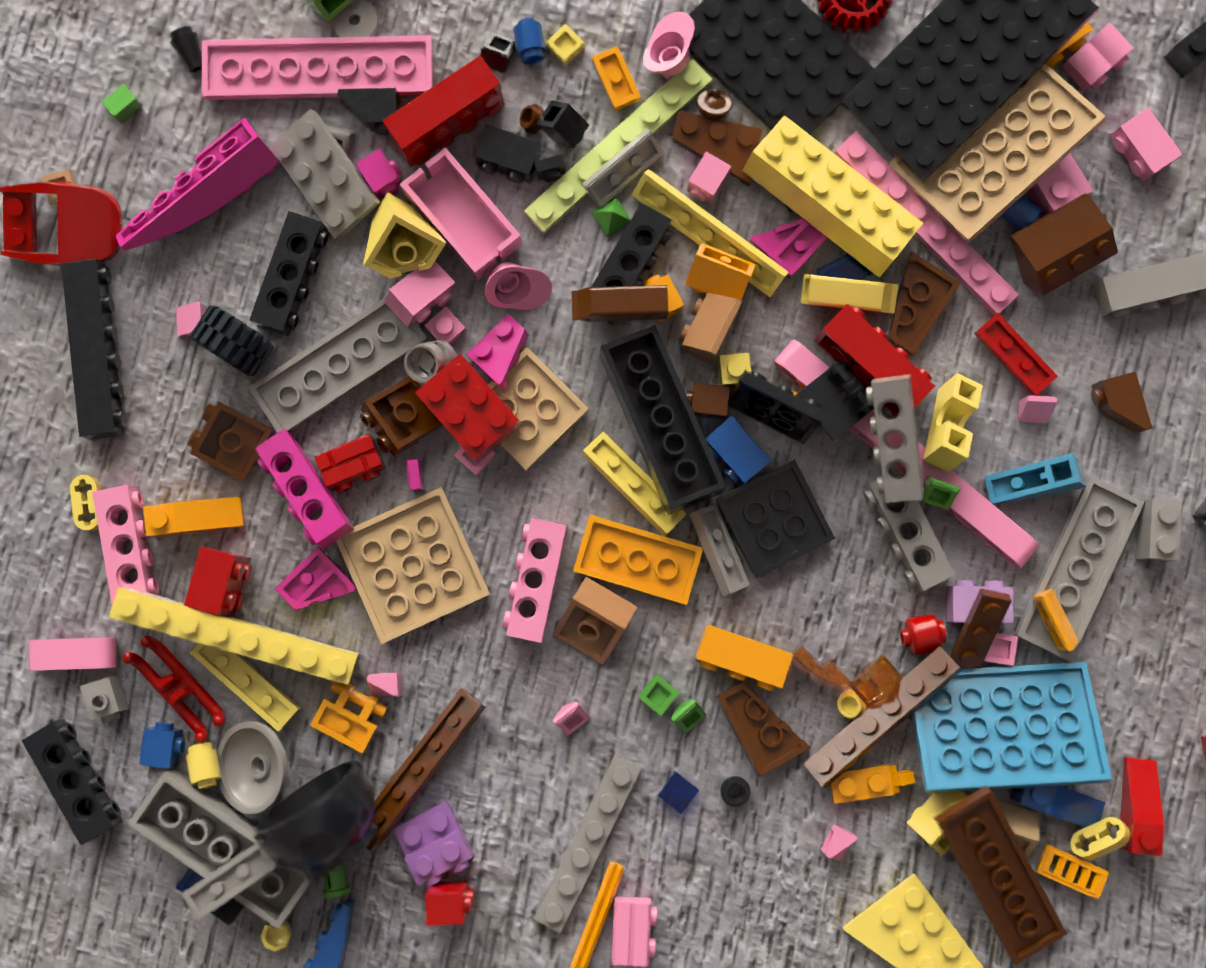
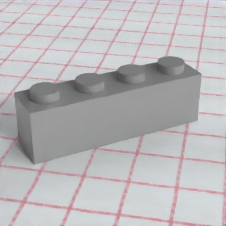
M1206 252L1101 278L1092 284L1101 316L1113 315V319H1119L1131 315V310L1140 308L1141 312H1147L1159 308V303L1168 301L1171 306L1187 301V296L1196 294L1197 299L1206 297Z

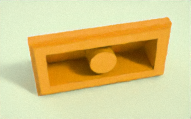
M1048 589L1033 596V601L1057 649L1066 652L1074 650L1078 644V638L1054 590Z

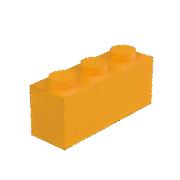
M706 624L694 658L701 660L699 665L701 667L717 671L719 666L729 670L727 676L741 681H745L746 676L757 680L756 686L773 691L774 686L783 687L793 654Z

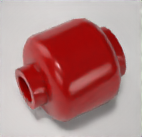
M927 614L908 618L904 629L900 630V639L903 647H908L912 654L924 655L932 653L939 646L942 648L943 643L947 642V634L943 621L937 620L934 615Z

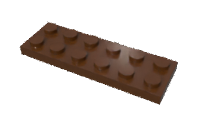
M987 786L933 817L1008 956L1015 965L1067 935L997 800Z

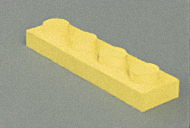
M604 431L582 451L581 454L663 536H666L686 516L683 510L667 515L653 480Z
M198 643L190 652L195 659L278 732L282 731L301 709L240 654Z

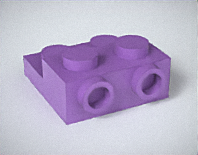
M448 800L410 818L393 829L405 854L406 864L417 886L425 883L426 887H429L443 879L441 873L452 869L453 873L463 870L470 865L468 860L474 855Z

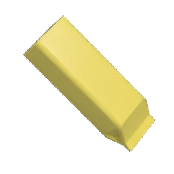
M805 274L801 304L843 308L846 304H849L851 307L855 306L865 311L895 313L899 284Z

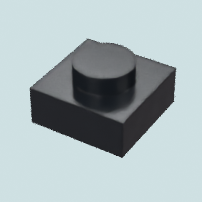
M562 154L534 161L538 181H556L562 177L561 175L566 173Z

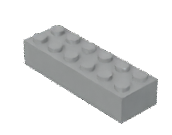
M175 768L162 773L128 823L129 826L204 878L257 843L253 837L256 835L254 830L257 826L205 789L199 790L197 785H191L190 779ZM279 865L236 894L233 898L279 929L288 920L314 880L308 881L302 871Z

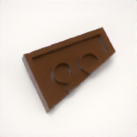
M678 110L672 142L699 158H703L704 154L708 152L731 166L729 173L749 187L751 177L742 170L753 150L759 145L762 129L721 119L712 120L703 115Z
M911 251L887 341L903 349L908 355H914L961 282Z
M739 682L715 696L757 776H763L811 748L791 730L792 728L777 717L769 709V706L744 682Z

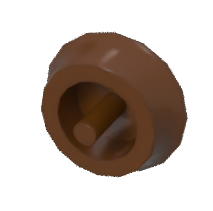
M719 89L703 91L697 98L700 113L708 119H721L732 108L730 97Z

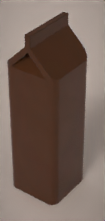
M667 285L592 287L571 291L572 320L605 322L664 320L668 318Z

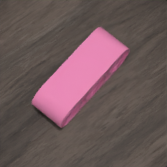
M117 637L29 640L28 670L117 667Z

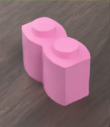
M1109 23L1069 58L1061 68L1083 92L1091 86L1096 90L1109 78L1106 73L1111 68L1117 71L1130 60L1127 54L1133 47Z

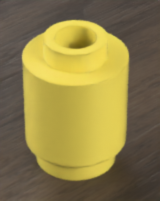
M200 743L188 747L186 761L191 785H197L199 790L216 786V780L221 779L222 776L217 750L213 749L212 743Z

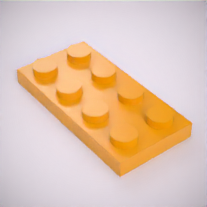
M589 515L573 572L687 605L703 548Z

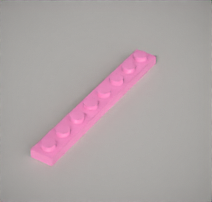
M857 131L835 150L834 154L923 222L914 235L993 315L997 312H1002L1019 295L949 224L907 185L888 162Z

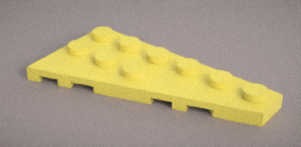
M914 873L842 927L847 933L896 968H984Z

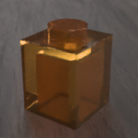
M882 654L866 664L849 683V686L869 708L887 697L903 676Z

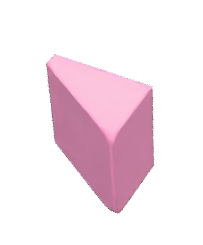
M195 302L176 307L178 337L190 336L206 312V306L203 303Z
M1030 395L1024 397L1019 401L1018 420L1028 423H1047L1057 404V398Z

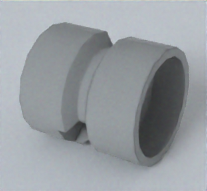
M443 340L416 344L406 352L404 367L407 374L413 380L428 382L456 357L454 348Z

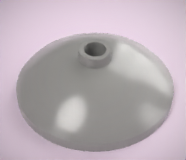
M249 721L233 726L223 737L217 752L222 776L218 780L220 789L226 800L240 812L247 814L264 812L276 804L285 788L287 758L284 748L277 735L262 723Z

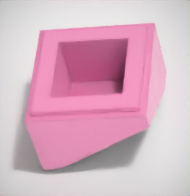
M399 672L378 673L367 676V683L372 696H402V682Z
M834 824L821 850L826 857L840 861L843 859L848 846L857 841L858 837L854 833Z

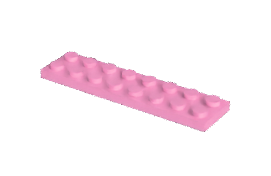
M431 35L202 40V97L205 100L339 97L338 89L396 88L399 96H420L433 87V39Z

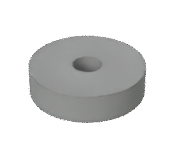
M354 0L332 19V26L338 37H375L379 28V19L371 3L367 0ZM353 19H360L358 24H351Z

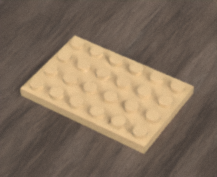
M1045 63L925 182L897 156L888 164L924 202L969 244L1106 121V116Z

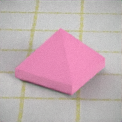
M576 701L562 706L553 721L566 736H569L587 722L590 716Z

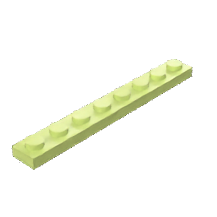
M692 59L682 72L674 75L524 210L525 215L545 234L588 195L581 185L645 129L650 130L655 135L678 114V110H683L712 83V78Z

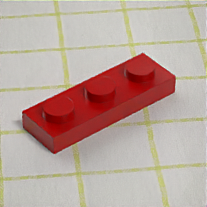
M998 312L973 333L1031 396H1037L1058 377Z

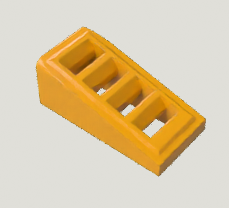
M1045 844L1035 872L1097 900L1100 898L1109 875V871L1049 844ZM1056 854L1059 858L1054 871H1048ZM1069 860L1071 862L1066 872L1065 877H1062L1061 874L1065 867L1066 861ZM1080 865L1083 866V869L1076 883L1073 881Z

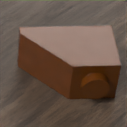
M1136 372L1105 379L1091 385L1093 389L1091 391V398L1093 404L1098 407L1100 414L1135 434L1152 429Z

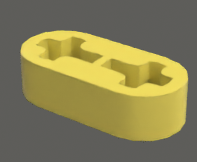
M88 475L77 476L70 484L74 523L78 528L95 531L99 528L92 492L102 490V487L96 478ZM85 482L92 485V490L87 491V497L85 493L80 492V487H84ZM88 509L90 513L95 514V519L90 520V524L83 520V516L88 515Z
M1108 817L1077 831L1071 838L1070 846L1077 856L1083 860L1091 861L1125 846L1130 839V831L1121 820ZM1112 827L1118 829V831L1116 832L1117 837L1115 839H1113L1111 836H1108L1111 834L1110 828ZM1085 839L1091 842L1089 844L1090 850L1087 852L1082 849Z

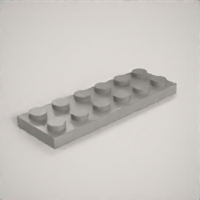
M384 297L249 386L248 389L277 433L284 428L291 432L403 358L410 347L426 343L428 339L416 321L407 327L384 303Z
M1092 476L1087 477L1085 480L1086 487L1082 488L1014 633V636H1018V638L1067 662H1071L1145 503ZM1048 589L1054 590L1078 638V644L1074 650L1066 652L1057 649L1033 601V596Z

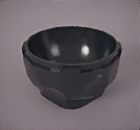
M349 761L337 765L310 780L276 805L260 820L254 829L256 835L253 837L274 862L286 868L302 871L308 881L315 880L358 856L377 833L379 826L374 820V786L359 761Z

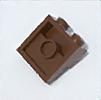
M410 376L364 401L361 408L360 418L367 429L373 428L379 436L377 438L379 447L384 453L390 451L393 457L414 446L421 438L443 426L415 394L421 388V385Z
M216 401L215 405L209 403L201 416V419L205 421L200 431L194 429L186 444L191 447L189 453L244 481L259 455L255 448L267 440L272 429L219 401Z

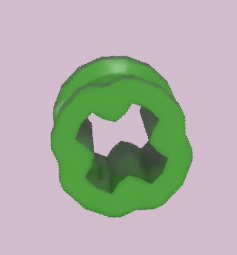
M346 864L323 875L326 891L323 893L324 898L337 897L351 892L345 877L344 867H346Z

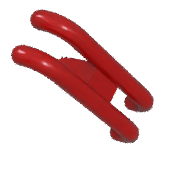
M152 636L142 637L141 645L151 649L173 674H168L161 678L146 660L133 652L125 653L123 661L134 666L195 733V741L197 743L206 742L209 737L208 730L183 701L193 694L212 715L213 724L217 727L223 726L226 722V715L223 709L163 643Z

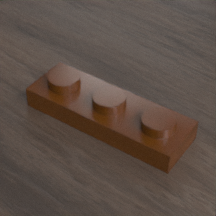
M980 588L949 656L960 669L981 668L1012 602L1009 594Z

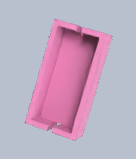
M445 147L425 163L427 171L432 178L427 181L424 171L419 168L400 183V186L405 196L479 281L488 271H491L498 265L496 258L500 257L503 261L522 245L521 235Z

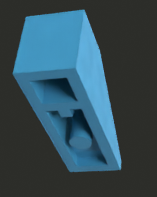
M1073 453L984 476L989 499L993 505L1058 495L1086 487L1080 461Z

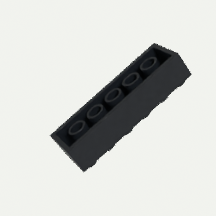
M656 325L602 345L599 357L667 515L722 494L726 488L725 482Z

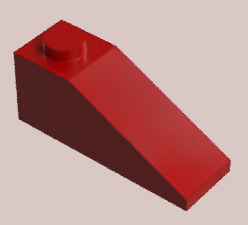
M1124 757L1120 820L1128 827L1130 839L1121 849L1133 854L1163 855L1164 819L1156 760Z

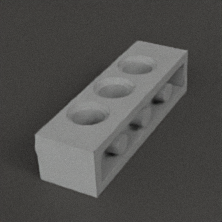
M902 375L873 379L871 387H867V400L869 406L874 405L875 417L870 418L872 436L877 435L879 447H874L875 464L881 465L882 476L878 477L879 494H885L886 503L921 500L924 496L911 376ZM887 402H894L899 406L900 413L896 416H888L883 410V405ZM891 432H897L903 437V443L899 446H893L888 443L887 435ZM895 462H901L906 466L907 472L903 475H895L891 471L890 465Z
M901 468L893 472L895 475L904 474ZM878 480L865 485L864 487L867 491L864 492L865 500L871 509L875 507L880 517L877 519L879 528L884 535H889L893 543L890 546L892 554L898 562L902 561L906 569L904 577L911 588L915 587L916 591H925L955 576L918 500L900 501L899 510L893 513L887 508L885 494H879ZM904 523L908 524L913 531L912 537L909 540L903 538L900 533V528ZM917 550H921L926 556L923 566H918L914 562V554Z

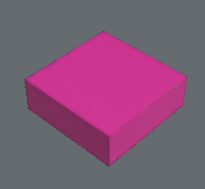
M418 459L407 460L409 489L414 492L425 491L421 461Z

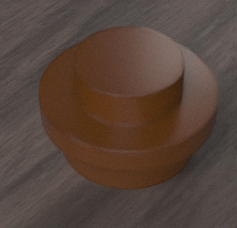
M536 104L523 108L519 122L527 133L536 134L540 131L541 128L537 125V122L544 113V109Z

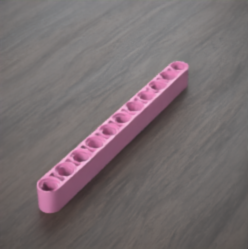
M791 340L773 361L776 368L801 389L805 388L829 368L796 340ZM873 409L850 427L849 430L874 450V447H879L877 435L872 436L870 418L875 417ZM891 432L887 435V441L893 446H899L903 443V437L897 432ZM918 442L923 487L927 476L960 487L958 495L949 510L946 511L1015 568L1021 569L1038 549V542L953 470L946 472L923 461L925 447ZM895 462L891 464L897 470L901 468L904 474L907 472V468L903 463Z

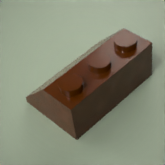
M1086 193L1010 236L1023 284L1042 296L1118 253L1112 227L1091 197Z

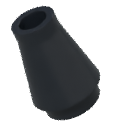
M190 26L180 27L170 33V44L187 66L189 73L202 70V54L197 32H193Z

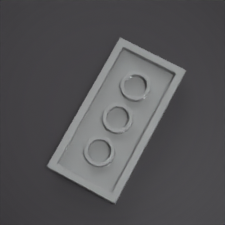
M307 111L270 146L334 239H341L380 204V201L316 111Z

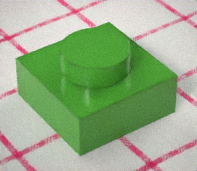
M655 674L638 695V698L662 716L680 692L658 674Z

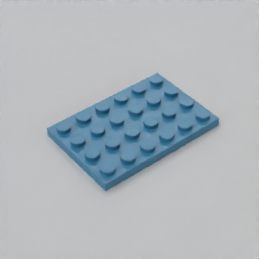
M1086 662L961 669V673L912 714L924 793L980 790L985 786L989 789L1109 783L1112 780Z

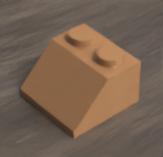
M707 293L704 300L698 298L691 313L696 317L691 326L685 324L678 340L683 342L680 350L712 365L742 301L713 293Z
M585 577L552 635L599 663L604 664L628 625L637 606Z

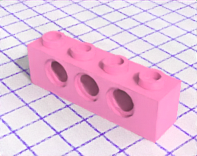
M131 485L92 492L111 603L113 604L119 587H129L158 595L159 584L157 579L153 577L151 568L154 565V556L152 550L147 545L145 520L142 517L141 508L144 507L142 493L138 491L137 487ZM125 510L128 514V519L125 524L120 525L118 516ZM130 539L133 543V549L129 554H126L123 550V545L126 540ZM135 568L138 572V578L132 584L129 581L128 574L131 569Z
M531 518L530 524L524 525L521 541L526 542L524 553H518L515 570L520 571L518 582L512 581L509 599L514 601L512 610L505 612L502 628L507 629V636L539 643L543 642L567 525ZM545 543L548 546L549 553L544 559H536L533 556L532 549L535 544ZM533 571H537L542 575V584L535 589L530 588L526 583L527 575ZM526 600L532 601L536 606V612L530 618H526L520 613V605Z

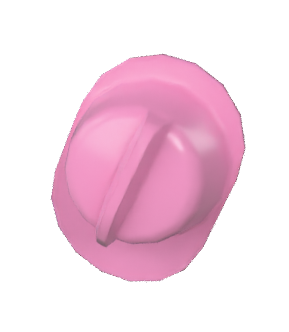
M673 12L665 16L654 29L644 53V66L652 72H659L667 80L682 72L689 64V46L695 31L694 21L689 14Z
M505 262L497 265L492 271H488L486 275L488 282L485 286V296L487 301L496 307L533 310L541 307L551 295L552 284L549 277L544 272L536 269L520 267L515 263Z

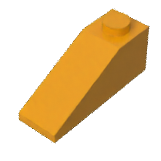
M242 497L174 502L143 507L147 537L163 538L245 526Z

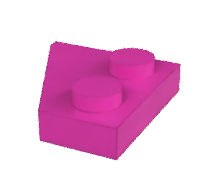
M800 218L794 223L783 224L769 232L753 235L749 242L787 270L789 273L786 276L790 279L821 247L828 237L805 219Z
M507 314L466 355L504 390L509 383L506 380L511 366L516 367L520 357L519 353L525 346L529 334Z
M317 547L275 590L294 610H298L356 591L357 588L355 583L320 547Z

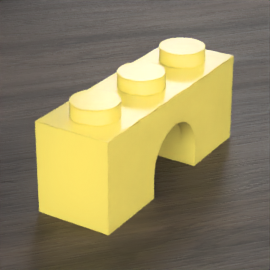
M957 373L938 389L923 461L946 472H950L968 458L973 433L963 429L970 415L978 410L983 385Z

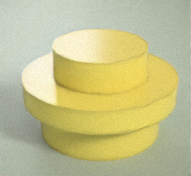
M848 689L840 694L837 705L844 717L856 719L867 709V700L860 691Z

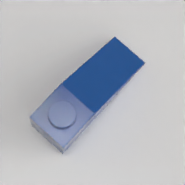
M1060 785L1013 788L1009 798L1022 805L1084 827L1100 821L1106 803Z

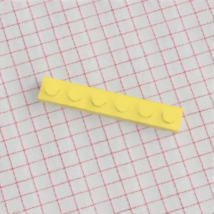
M648 169L641 177L632 193L634 198L671 219L672 226L698 245L704 243L756 264L749 282L769 297L774 294L789 273L787 270Z

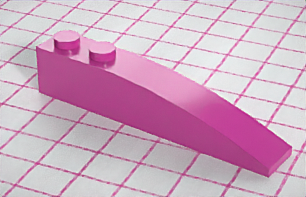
M245 117L193 159L197 164L187 174L181 171L174 178L176 183L170 191H161L155 196L151 204L152 208L149 211L146 209L141 210L116 235L119 246L123 251L154 242L196 223L217 211L238 195L247 193L253 187L254 182L274 171L280 161Z

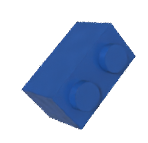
M733 416L728 418L706 438L715 462L719 460L726 469L723 472L734 484L737 482L741 485L745 484L771 461L768 455Z

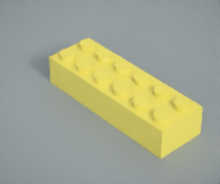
M786 116L777 123L753 150L742 170L879 278L923 224V222Z

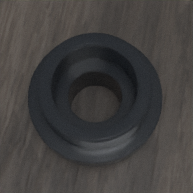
M731 776L723 781L720 794L726 804L733 807L742 806L750 797V786L742 777ZM735 785L739 786L740 794L737 796L730 795V788Z

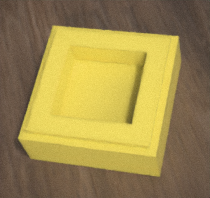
M564 24L545 43V47L566 67L585 48V43Z

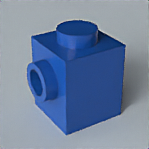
M155 722V726L145 728L139 765L168 769L178 766L179 757L183 755L186 744L185 738L182 737L183 729H175L174 723Z

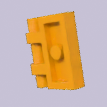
M334 681L330 690L339 695L336 703L325 698L310 726L363 754L378 728V725L369 721L371 714L374 713L383 718L388 707L379 703L378 698L372 695L368 697L355 690L356 687L350 683L345 685ZM349 700L363 707L360 715L345 708Z

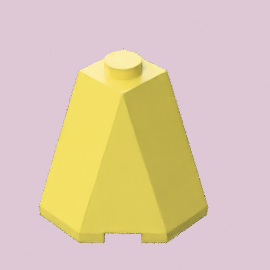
M387 192L372 219L364 265L390 279L402 276L401 273L419 269V271L429 269L434 264L446 242L412 205Z

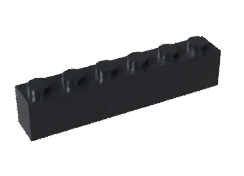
M97 259L61 263L79 437L94 440L123 436L124 427L127 426V417L121 407L124 389L121 381L118 379L121 361L119 354L115 351V341L118 339V333L115 324L112 323V313L115 311V305L112 296L109 295L108 284L112 282L111 272L105 264Z

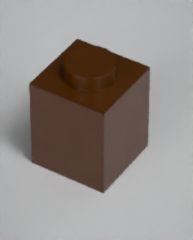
M694 383L692 391L687 390L686 396L696 417L721 420L726 418L730 387Z

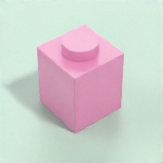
M706 152L688 181L687 190L690 191V195L700 202L707 201L711 204L729 176L731 166Z

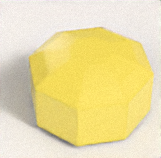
M285 922L279 929L267 923L260 937L264 948L277 952L289 945L293 932L288 922Z

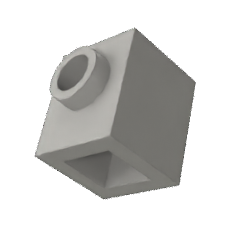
M119 675L106 677L80 686L90 721L101 719L103 724L121 718L119 712L129 709Z

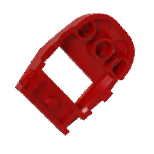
M64 181L36 182L0 187V192H3L4 251H1L2 256L61 267V263L97 259L105 263L113 259L118 253L120 246L116 235L122 230V212L119 203L108 191L98 187L83 186ZM36 193L57 194L58 254L37 253Z

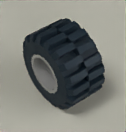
M213 305L208 307L190 334L193 341L247 376L254 377L274 348L271 341L225 310Z

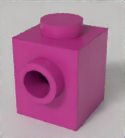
M380 148L356 163L358 170L378 200L384 198L387 192L395 195L399 191L401 181L398 176L402 175V172L394 159L387 160Z

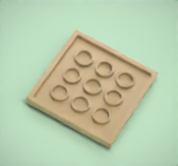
M443 487L354 526L352 531L336 541L381 644L387 643L491 595Z

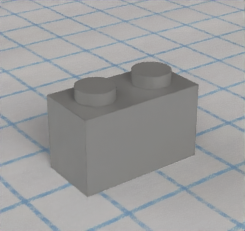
M1164 499L1142 500L1145 503L1138 516L1136 560L1179 561L1182 501Z

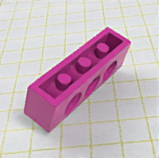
M284 428L255 448L260 455V458L257 459L259 465L266 474L271 473L276 480L272 483L273 487L282 498L286 496L290 502V505L287 507L296 521L301 519L306 527L303 530V534L312 545L316 543L326 549L354 529L294 435ZM292 461L291 469L283 473L282 468L284 464ZM307 484L306 493L302 496H297L299 487ZM318 508H322V516L318 520H313V512Z

